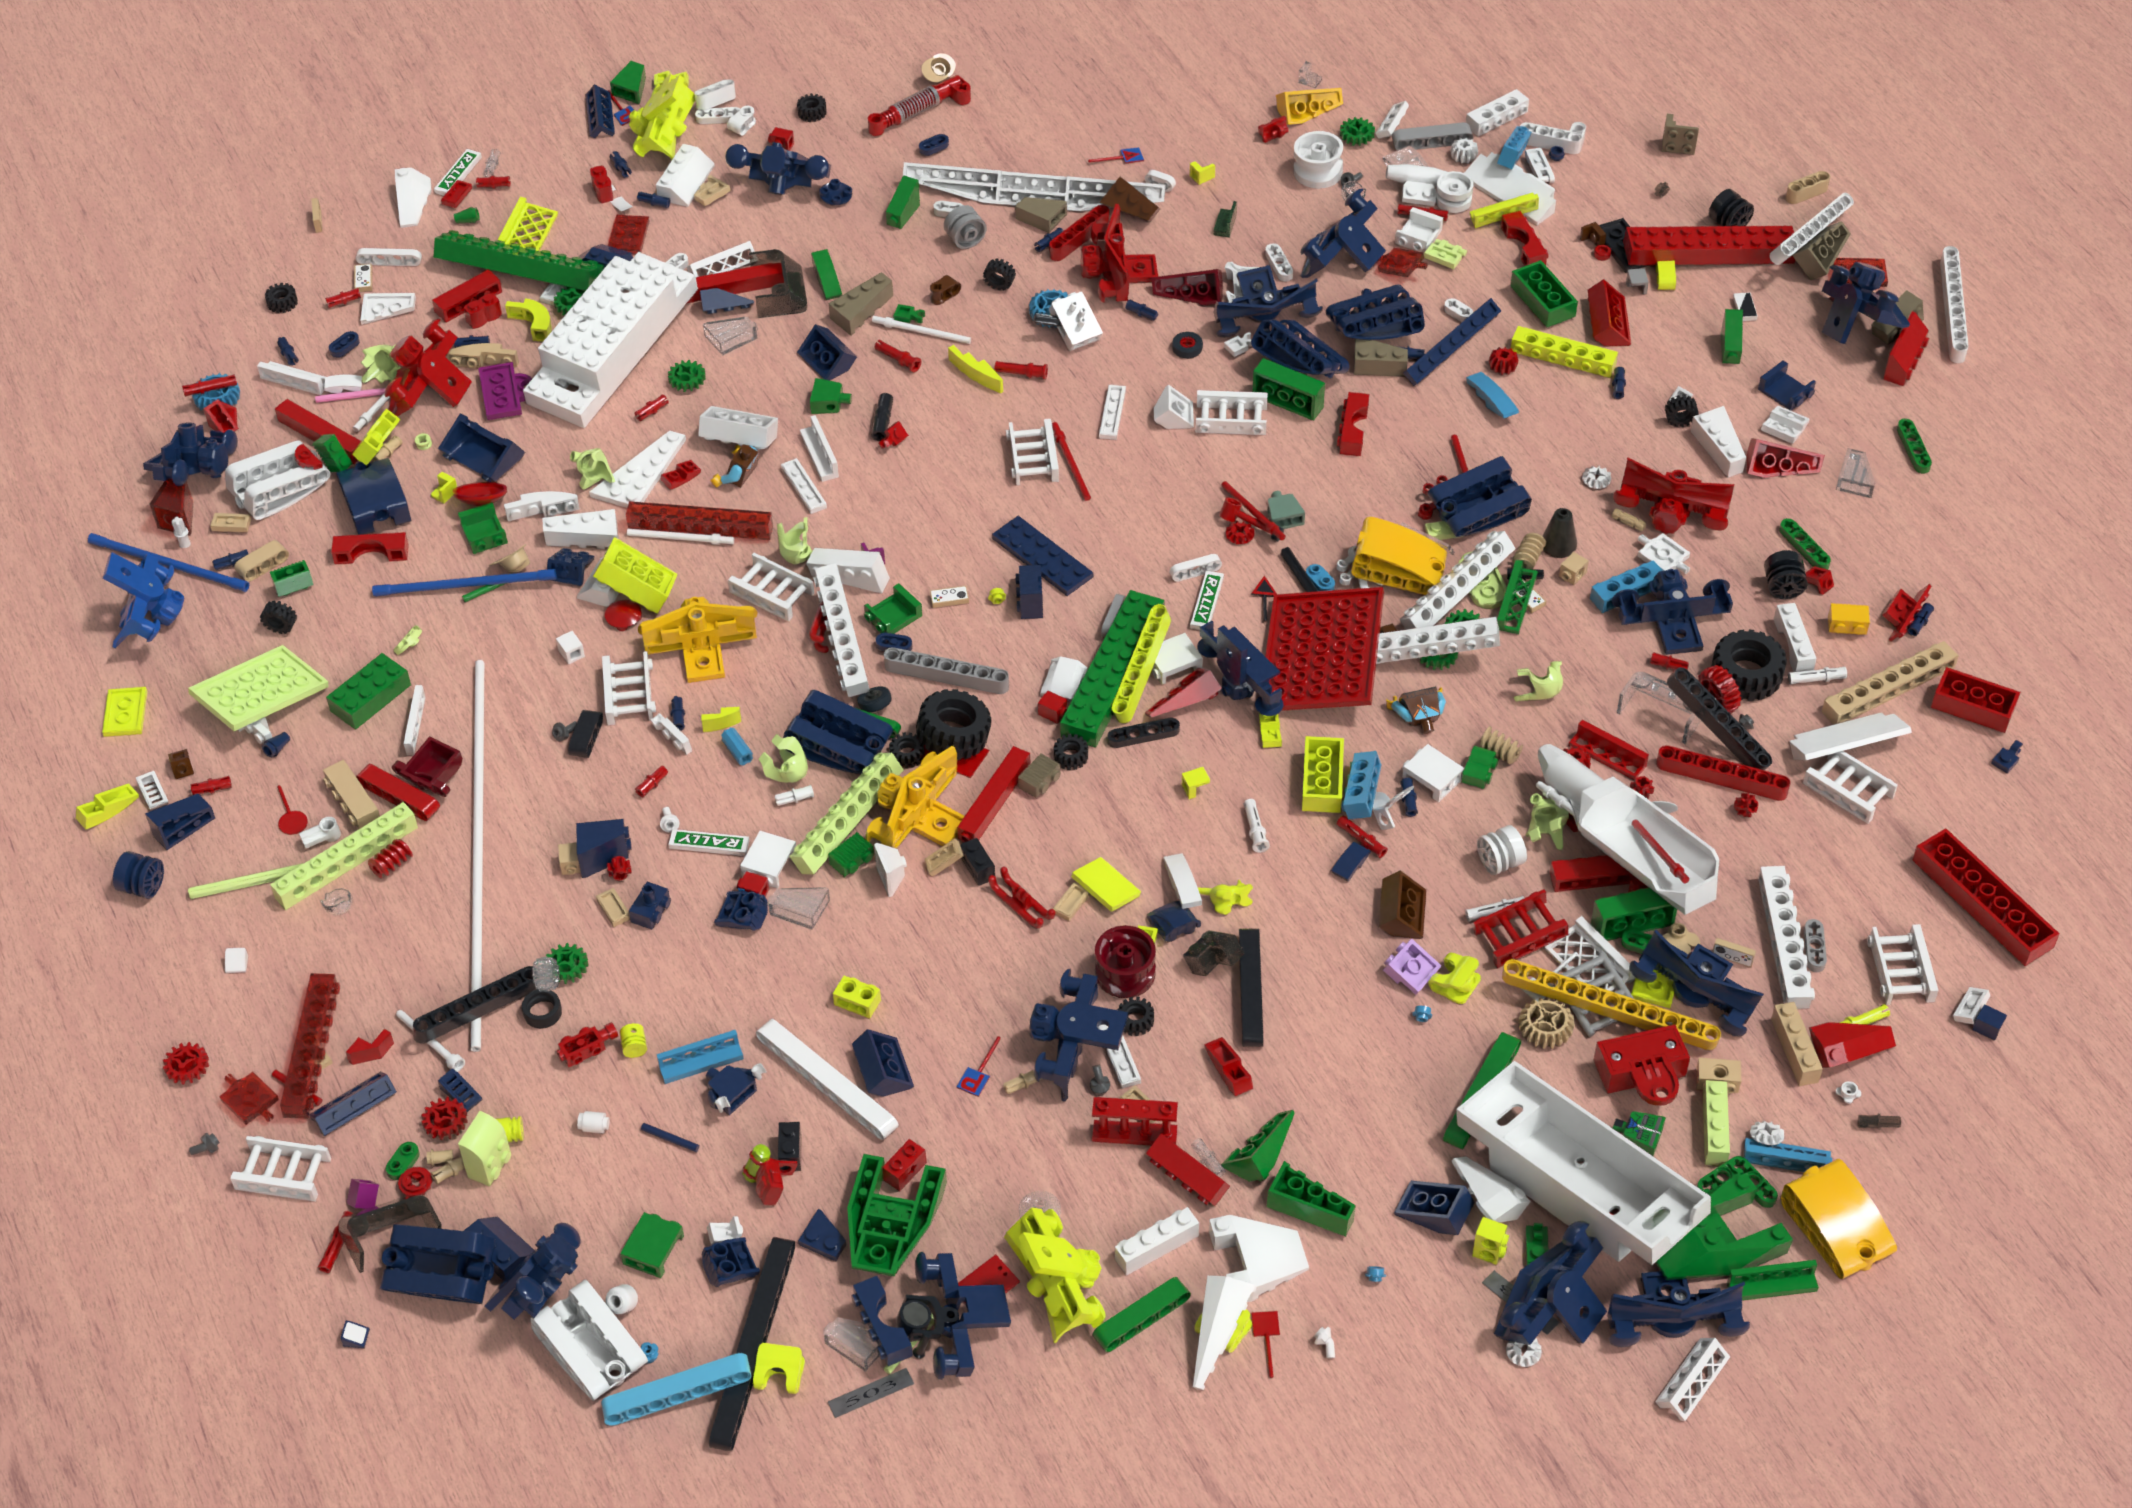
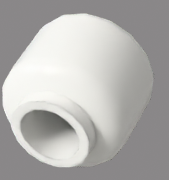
M621 1284L611 1288L606 1295V1305L614 1314L621 1315L633 1310L638 1302L636 1290L628 1284Z

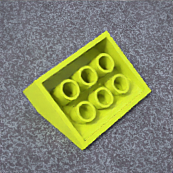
M614 537L593 577L599 582L609 585L616 592L628 596L631 601L638 602L645 606L647 610L658 614L667 600L678 574Z

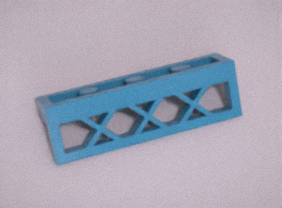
M736 1030L656 1054L665 1084L708 1071L712 1067L718 1068L744 1059ZM732 1038H733L732 1041H728V1042H725V1043H724L725 1040H729V1039H732ZM672 1058L671 1060L663 1062V1060Z
M1751 1138L1745 1139L1743 1157L1751 1164L1805 1172L1810 1167L1817 1166L1820 1168L1832 1162L1831 1151L1782 1143L1765 1145Z

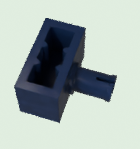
M647 881L629 909L631 923L652 930L656 923L660 922L665 908L667 909L670 906L671 898L668 888Z

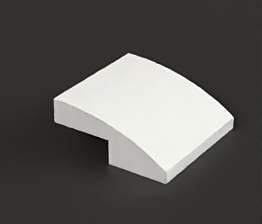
M1777 406L1771 411L1770 417L1762 424L1761 431L1793 444L1804 431L1810 419Z

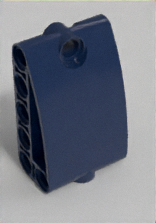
M1399 284L1331 304L1326 309V316L1334 323L1335 330L1342 332L1346 337L1365 340L1392 339L1419 333L1425 327L1422 305L1415 298L1410 297L1409 292Z
M1263 320L1251 340V345L1256 351L1270 360L1295 371L1316 375L1323 374L1326 377L1333 378L1334 374H1344L1349 370V362L1295 320H1281L1280 322L1277 320Z
M1503 456L1442 482L1428 491V496L1440 512V519L1447 523L1455 537L1479 533L1517 519L1529 511L1532 498L1523 485L1519 486L1516 481H1513L1511 477L1512 468Z
M389 458L369 462L367 465L363 462H358L353 468L336 472L358 535L375 532L373 522L376 520L384 521L389 516L394 520L396 526L412 521L405 495Z
M810 690L802 703L799 715L792 719L784 732L783 738L795 737L800 743L806 759L840 771L862 774L863 769L872 763L873 758L878 753H881L893 732V728L890 724L818 690Z
M394 1224L389 1243L391 1247L386 1248L382 1254V1262L386 1265V1269L383 1270L380 1289L413 1296L482 1304L487 1281L494 1274V1265L491 1260L496 1239L475 1232Z

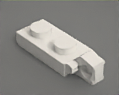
M659 713L651 719L655 729L662 730L664 737L667 740L671 739L677 750H682L686 755L692 752L689 739L668 718L665 719Z

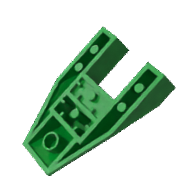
M863 1154L847 1207L852 1269L895 1276L928 1230L935 1217L947 1184L946 1169L925 1165L916 1199L913 1201L879 1194L883 1181L882 1167L885 1165L884 1157Z
M1747 1173L1728 1179L1706 1193L1711 1197V1213L1658 1259L1655 1264L1666 1280L1729 1276L1732 1269L1755 1267L1788 1254L1793 1239L1782 1223L1739 1240L1732 1234L1721 1218V1215L1752 1204L1758 1190Z

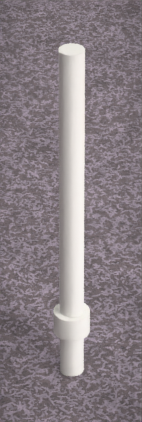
M873 316L872 322L882 324L888 328L896 327L961 343H971V337L900 322L890 317Z
M383 394L367 412H364L359 417V421L353 426V430L359 432L364 425H367L372 420V416L390 397H385Z
M627 529V536L711 542L713 545H720V543L734 544L735 540L734 537L721 536L720 534L702 535Z

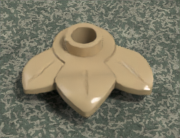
M1682 923L1672 924L1668 928L1667 934L1663 935L1670 944L1687 954H1690L1691 947H1696L1697 944H1700L1699 937L1695 933L1688 932L1686 926Z

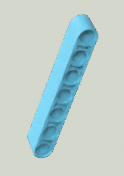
M737 1353L605 1397L601 1401L604 1422L609 1426L618 1425L744 1383L751 1378L748 1357L746 1354Z

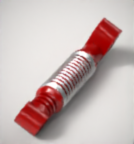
M955 75L935 86H928L892 104L884 112L870 114L868 116V132L873 136L882 135L884 129L893 124L899 125L939 105L942 100L948 97L960 105L969 104L971 102V86L959 75Z

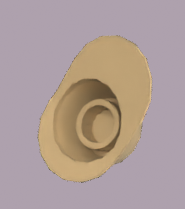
M937 54L922 64V74L928 81L941 82L954 73L955 62L949 55Z
M522 546L514 553L488 566L499 563L508 572L517 573L528 566L530 561L523 548L524 546Z

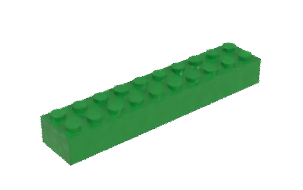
M454 230L442 233L440 236L435 237L434 258L585 291L600 275L604 266L594 260L582 261L580 257L568 258L565 254L555 255L547 250L536 251V248L533 247L522 248L519 244L508 245L501 240H495L494 242L490 241L487 237L476 238L473 234L462 235Z
M1133 590L1129 591L1060 722L1061 737L1065 735L1067 738L1068 734L1074 737L1076 734L1078 739L1083 737V741L1086 740L1088 746L1097 747L1114 714L1112 704L1150 610L1157 604L1165 606L1164 599Z

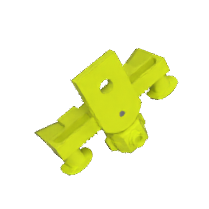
M670 74L664 79L663 84L657 83L651 98L644 108L642 107L638 111L633 110L630 113L629 126L638 135L633 144V150L638 156L644 157L646 153L653 150L665 153L671 160L675 157L676 136H681L686 130L687 126L684 124V121L695 102L694 92L683 84L684 78L681 75L675 77Z
M1031 1207L1006 1232L1004 1238L1033 1277L1027 1283L1029 1292L1038 1298L1042 1295L1044 1296L1053 1342L1057 1343L1064 1333L1084 1323L1091 1324L1093 1328H1097L1105 1320V1311L1100 1301L1095 1296L1085 1299L1081 1292L1083 1288H1092L1094 1281L1098 1279L1102 1269L1099 1264L1100 1256L1094 1250L1075 1249L1066 1239L1059 1238L1063 1226L1059 1216L1053 1209H1048L1043 1213L1042 1209Z

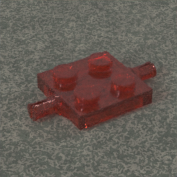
M1394 247L1391 252L1382 255L1378 259V261H1381L1378 271L1401 277H1409L1417 268L1426 270L1428 264L1427 262H1421L1424 259L1423 252Z
M253 1071L239 1080H236L232 1074L225 1076L224 1080L231 1086L219 1096L220 1100L245 1125L260 1115L267 1122L273 1120L274 1115L268 1111V1108L279 1101L278 1095Z

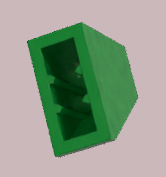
M630 61L610 82L612 94L640 104L646 80L645 66Z
M905 175L902 177L886 210L887 225L902 229L920 206L919 180Z
M1725 309L1720 334L1722 363L1740 364L1743 338V310Z

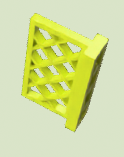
M520 196L498 240L504 241L508 245L517 242L522 248L533 247L536 248V251H540L558 216V211L527 203V198ZM530 209L536 213L529 215L527 211ZM544 215H550V216H552V217H551V218H548V219H544L543 216H544ZM537 217L541 219V221L534 222L532 220L533 218ZM529 220L531 223L523 226L521 222ZM545 225L546 228L539 230L538 226ZM534 228L535 232H527V229ZM523 231L525 234L522 236L516 235L517 232ZM539 236L540 240L533 241L532 237ZM528 239L530 243L522 244L521 241Z

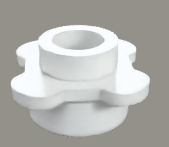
M1847 1081L1836 1089V1094L1840 1095L1844 1102L1850 1104L1853 1102V1099L1861 1096V1091L1858 1090V1086L1855 1083Z

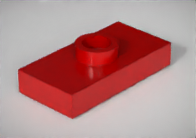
M457 180L441 199V204L457 208L471 191L472 184Z

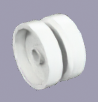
M1456 171L1446 172L1441 175L1437 181V206L1441 210L1449 211V213H1460L1469 209L1472 203L1474 184L1472 178L1465 173Z

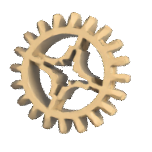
M1540 997L1538 1002L1533 999L1531 1004L1526 1003L1525 1008H1522L1518 1020L1523 1038H1527L1528 1043L1535 1042V1047L1542 1045L1543 1049L1546 1046H1550L1553 1049L1555 1045L1560 1047L1562 1042L1567 1043L1568 1039L1572 1036L1575 1025L1570 1008H1565V1003L1558 1004L1557 999L1554 1002L1551 1001L1549 997L1547 1000H1543ZM1536 1017L1537 1019L1532 1023L1531 1019ZM1561 1023L1562 1027L1557 1030V1025Z

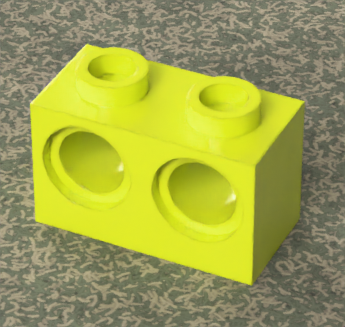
M844 975L833 992V1001L835 1006L870 1019L881 1002L880 989L875 985H868L854 977L850 978Z
M1483 1217L1475 1235L1472 1256L1497 1265L1499 1258H1504L1507 1251L1506 1245L1509 1239V1235L1506 1234L1507 1225Z

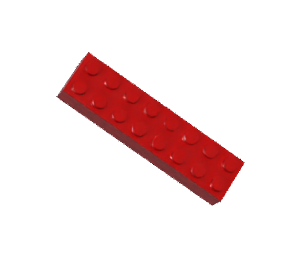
M1947 828L1916 846L1912 860L2024 966H2027L2055 948L2060 933Z

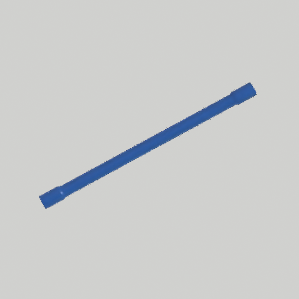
M94 533L88 536V543L109 548L141 559L149 553L158 558V563L168 567L172 564L176 570L218 582L243 592H247L250 586L248 581L229 577L116 542Z
M546 569L535 572L394 585L372 586L373 596H385L407 592L537 580H556L557 576L555 569Z

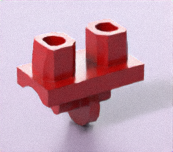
M1285 116L1275 118L1265 125L1258 126L1259 135L1262 136L1263 142L1266 143L1277 137L1282 138L1285 133L1289 132Z

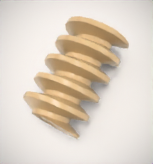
M1537 533L1526 534L1513 556V565L1516 560L1523 561V568L1533 569L1546 546L1545 538Z
M1489 726L1481 737L1480 747L1496 752V757H1500L1502 761L1507 760L1508 764H1513L1519 758L1523 745L1518 748L1517 740L1511 744V737L1504 740V733L1498 737L1499 731L1495 730L1491 733L1492 727Z

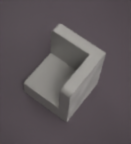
M1645 268L1629 269L1626 278L1627 287L1641 286L1642 293L1647 294L1649 282Z

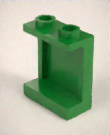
M493 502L458 513L460 525L473 554L508 543L506 532L499 522Z
M899 583L893 586V595L873 607L868 603L864 605L865 619L869 623L871 622L880 633L895 634L923 616L922 604Z
M644 1212L620 1253L623 1265L662 1278L665 1273L664 1264L677 1240H682L684 1237L683 1227L676 1221H667L657 1214Z

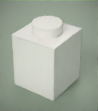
M573 631L556 638L558 651L568 665L585 657L583 644Z

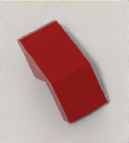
M383 1029L372 1044L358 1037L346 1051L349 1063L355 1065L383 1058L394 1044L391 1032Z

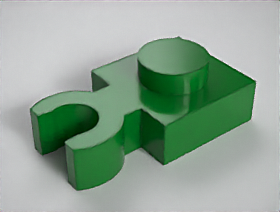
M898 304L893 318L900 322L910 323L911 320H914L916 323H923L925 310L919 309L915 311L913 306Z

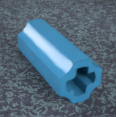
M730 727L724 730L721 734V740L739 765L750 763L753 759V753L736 729Z

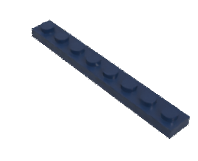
M1492 298L1488 299L1404 371L1403 374L1415 386L1497 316L1501 309Z

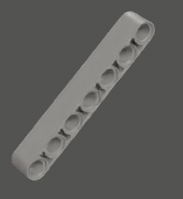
M888 648L884 652L885 669L892 673L996 694H1004L1009 690V674L1003 669L898 648Z

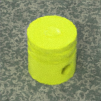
M635 1023L623 1026L619 1031L623 1054L629 1058L644 1055L647 1051L643 1026Z
M518 1116V1118L513 1117V1119L511 1117L496 1119L503 1126L508 1143L513 1142V1140L518 1142V1139L520 1141L524 1140L521 1116Z

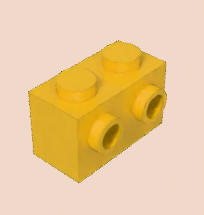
M1831 603L1828 613L1829 632L1867 635L1870 624L1869 606Z

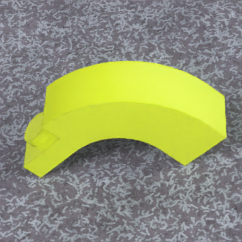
M525 298L524 303L506 302L507 318L527 320L532 323L530 329L533 341L543 342L552 332L549 312L541 303Z

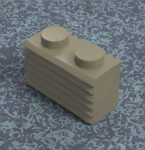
M1040 753L1028 765V768L1018 776L1019 789L1026 793L1028 792L1029 795L1031 794L1035 798L1041 793H1046L1052 781L1056 782L1061 775L1060 764Z

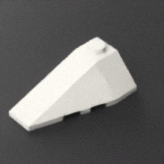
M413 168L395 169L400 227L417 226L423 213L422 209L427 204V197L432 192L431 179Z
M1466 1156L1453 1158L1452 1163L1461 1179L1468 1182V1191L1476 1196V1205L1486 1218L1499 1223L1517 1220L1531 1202L1525 1196V1192L1472 1159Z

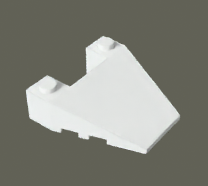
M1233 1215L1209 1219V1234L1214 1251L1237 1246L1242 1261L1243 1271L1229 1273L1226 1276L1257 1286L1255 1293H1251L1247 1302L1256 1300L1264 1292H1270L1280 1283L1288 1282L1309 1270L1297 1230Z

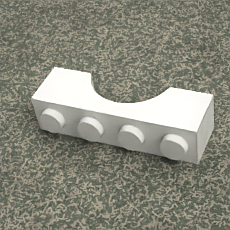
M1796 604L1777 605L1773 620L1778 633H1784L1787 638L1789 662L1793 672L1814 670L1817 658Z

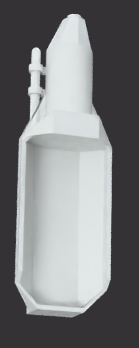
M1545 744L1539 748L1537 756L1545 784L1538 781L1536 787L1543 792L1546 798H1551L1555 801L1559 808H1564L1574 816L1578 830L1583 837L1684 915L1716 900L1719 857L1714 848L1643 795L1615 777L1606 780L1602 779L1572 755L1551 744ZM1637 819L1669 856L1684 868V872L1690 878L1688 883L1684 884L1670 872L1667 864L1632 826L1633 820Z

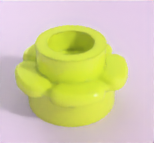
M994 588L989 592L988 600L993 604H1001L1006 599V594L1001 588Z

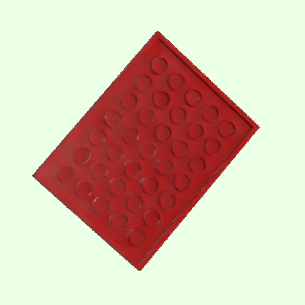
M1383 587L1274 595L1265 657L1280 671L1279 675L1269 680V684L1272 686V692L1279 688L1282 689V711L1372 705L1384 599Z

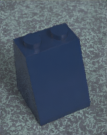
M624 819L576 823L577 857L582 878H587L606 869L607 863H611L612 858L616 856H622L625 859L629 858L628 850H632L629 826H625Z

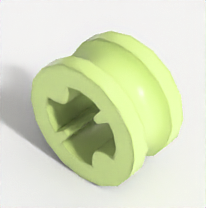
M422 433L416 436L415 443L418 449L426 450L432 446V441L428 434Z

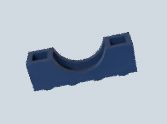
M878 1276L854 1284V1294L851 1295L855 1307L859 1306L861 1310L860 1317L863 1324H868L870 1328L868 1333L872 1342L876 1341L879 1346L877 1347V1352L880 1359H885L887 1365L890 1366L912 1357V1345L904 1328L887 1326L878 1317L881 1309L887 1304L886 1292Z

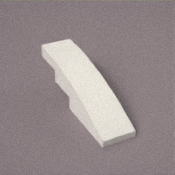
M1183 853L1163 857L1172 888L1175 889L1182 909L1201 906V896Z

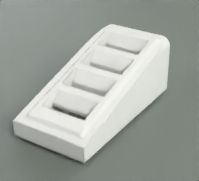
M155 771L136 777L138 787L150 811L169 804ZM154 782V784L144 787V785ZM155 787L157 788V789H155V790H153V791H150V792H148V793L146 792V791H148V790H150V789H153V788H155ZM159 793V795L149 798V796ZM162 798L161 801L152 804V801Z

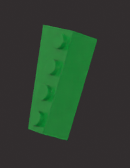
M1284 1161L1268 1190L1266 1207L1346 1237L1354 1222L1356 1205L1334 1191H1327L1318 1181L1314 1183L1306 1178L1305 1173L1300 1170L1295 1171L1290 1168L1289 1163Z

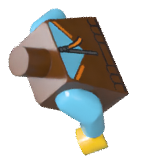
M745 444L742 446L736 445V449L731 452L734 454V457L730 462L727 475L720 477L718 473L710 479L712 484L718 487L722 483H732L741 488L757 467L759 452L756 448Z
M1436 686L1402 693L1399 702L1397 701V696H1393V701L1386 699V707L1388 709L1394 710L1406 722H1409L1411 726L1421 725L1423 734L1434 731L1432 722L1437 721L1440 715L1443 714L1446 704L1442 694V687H1439V691H1437Z

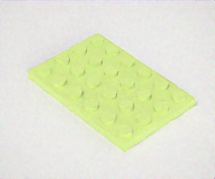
M281 645L188 688V691L194 699L229 728L236 731L328 688V681L284 645Z

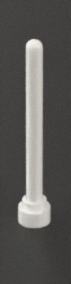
M398 1010L396 1016L413 1030L414 1020L404 1011ZM435 1039L427 1042L446 1060L447 1067L450 1070L453 1068L459 1072L464 1067L465 1060L460 1055L451 1054Z

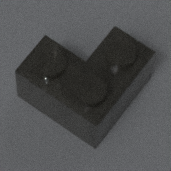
M1208 930L1202 934L1195 944L1189 947V950L1183 954V957L1192 974L1207 976L1218 964L1233 966L1245 953L1234 934Z

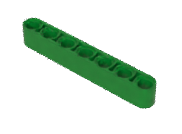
M1501 1032L1460 1106L1512 1063L1522 1040ZM1456 1112L1446 1129L1443 1141L1463 1150L1471 1135L1457 1125Z

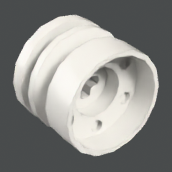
M1507 825L1497 829L1495 833L1490 832L1477 839L1479 857L1491 875H1497L1501 871L1504 872L1508 867L1514 868L1522 865L1527 860L1524 841L1517 829L1512 825Z

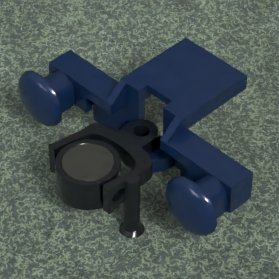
M919 1252L915 1260L917 1281L920 1284H924L926 1280H937L938 1287H942L947 1305L941 1307L938 1299L934 1296L906 1295L896 1317L897 1328H904L910 1342L919 1341L917 1347L913 1349V1355L919 1359L925 1356V1349L930 1339H938L942 1334L952 1338L953 1348L951 1354H945L942 1347H938L934 1351V1374L939 1380H943L945 1375L970 1377L975 1366L967 1329L1010 1327L1011 1318L1004 1285L959 1286L952 1253H938L935 1259H926L925 1253ZM962 1302H966L967 1313H962L959 1320L958 1309ZM932 1312L935 1327L934 1330H927Z

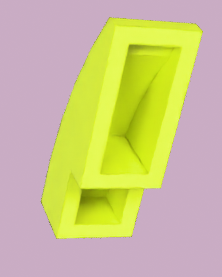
M129 783L94 795V801L76 807V819L85 830L120 813L139 798V794Z

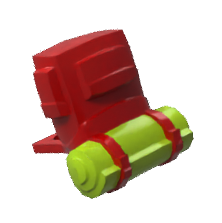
M759 1144L750 1151L749 1159L746 1165L743 1166L742 1175H744L748 1182L757 1183L756 1192L758 1197L761 1198L763 1205H776L784 1189L781 1175H793L798 1163L797 1161L770 1158L769 1148L766 1145ZM783 1166H790L787 1170H780Z

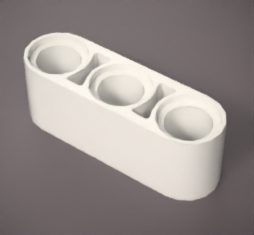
M730 79L722 80L695 91L696 109L707 110L736 98L735 84Z

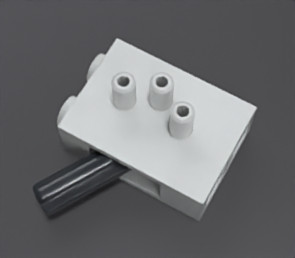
M1073 292L1064 299L1057 298L1052 301L1049 308L1051 315L1035 313L1034 323L1057 326L1069 351L1098 341L1103 334L1082 292L1077 294Z

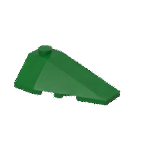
M1294 1110L1277 1113L1261 1127L1262 1132L1250 1136L1246 1140L1248 1144L1241 1150L1236 1148L1221 1164L1222 1167L1248 1182L1265 1180L1276 1164L1293 1120Z

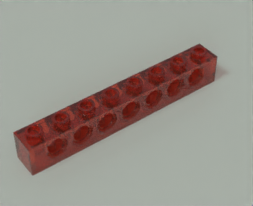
M629 501L626 511L629 529L702 535L720 534L726 537L770 540L773 530L772 512Z
M311 973L280 1103L283 1118L308 1119L310 1110L314 1109L313 1094H316L318 1091L317 1078L322 1073L320 1062L325 1059L326 1051L324 1046L325 1043L329 1042L328 1029L333 1024L332 1011L336 1010V994L340 993V983L337 982L335 974Z

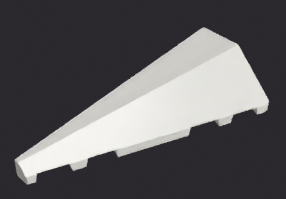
M1207 1275L1193 1382L1195 1389L1204 1390V1383L1209 1373H1213L1215 1369L1214 1364L1219 1354H1223L1238 1325L1236 1322L1242 1310H1246L1248 1306L1246 1302L1251 1293L1256 1291L1257 1286L1227 1276Z

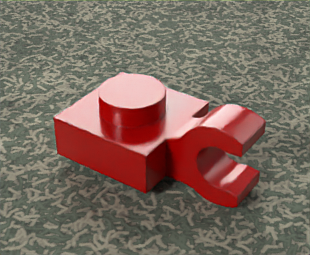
M900 421L895 422L884 431L886 437L879 442V445L882 449L889 447L891 444L896 446L909 436Z

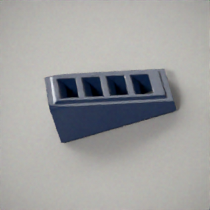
M453 1068L438 1080L440 1089L452 1100L456 1098L458 1104L462 1102L467 1112L483 1100L474 1088ZM470 1095L473 1096L467 1102H464Z

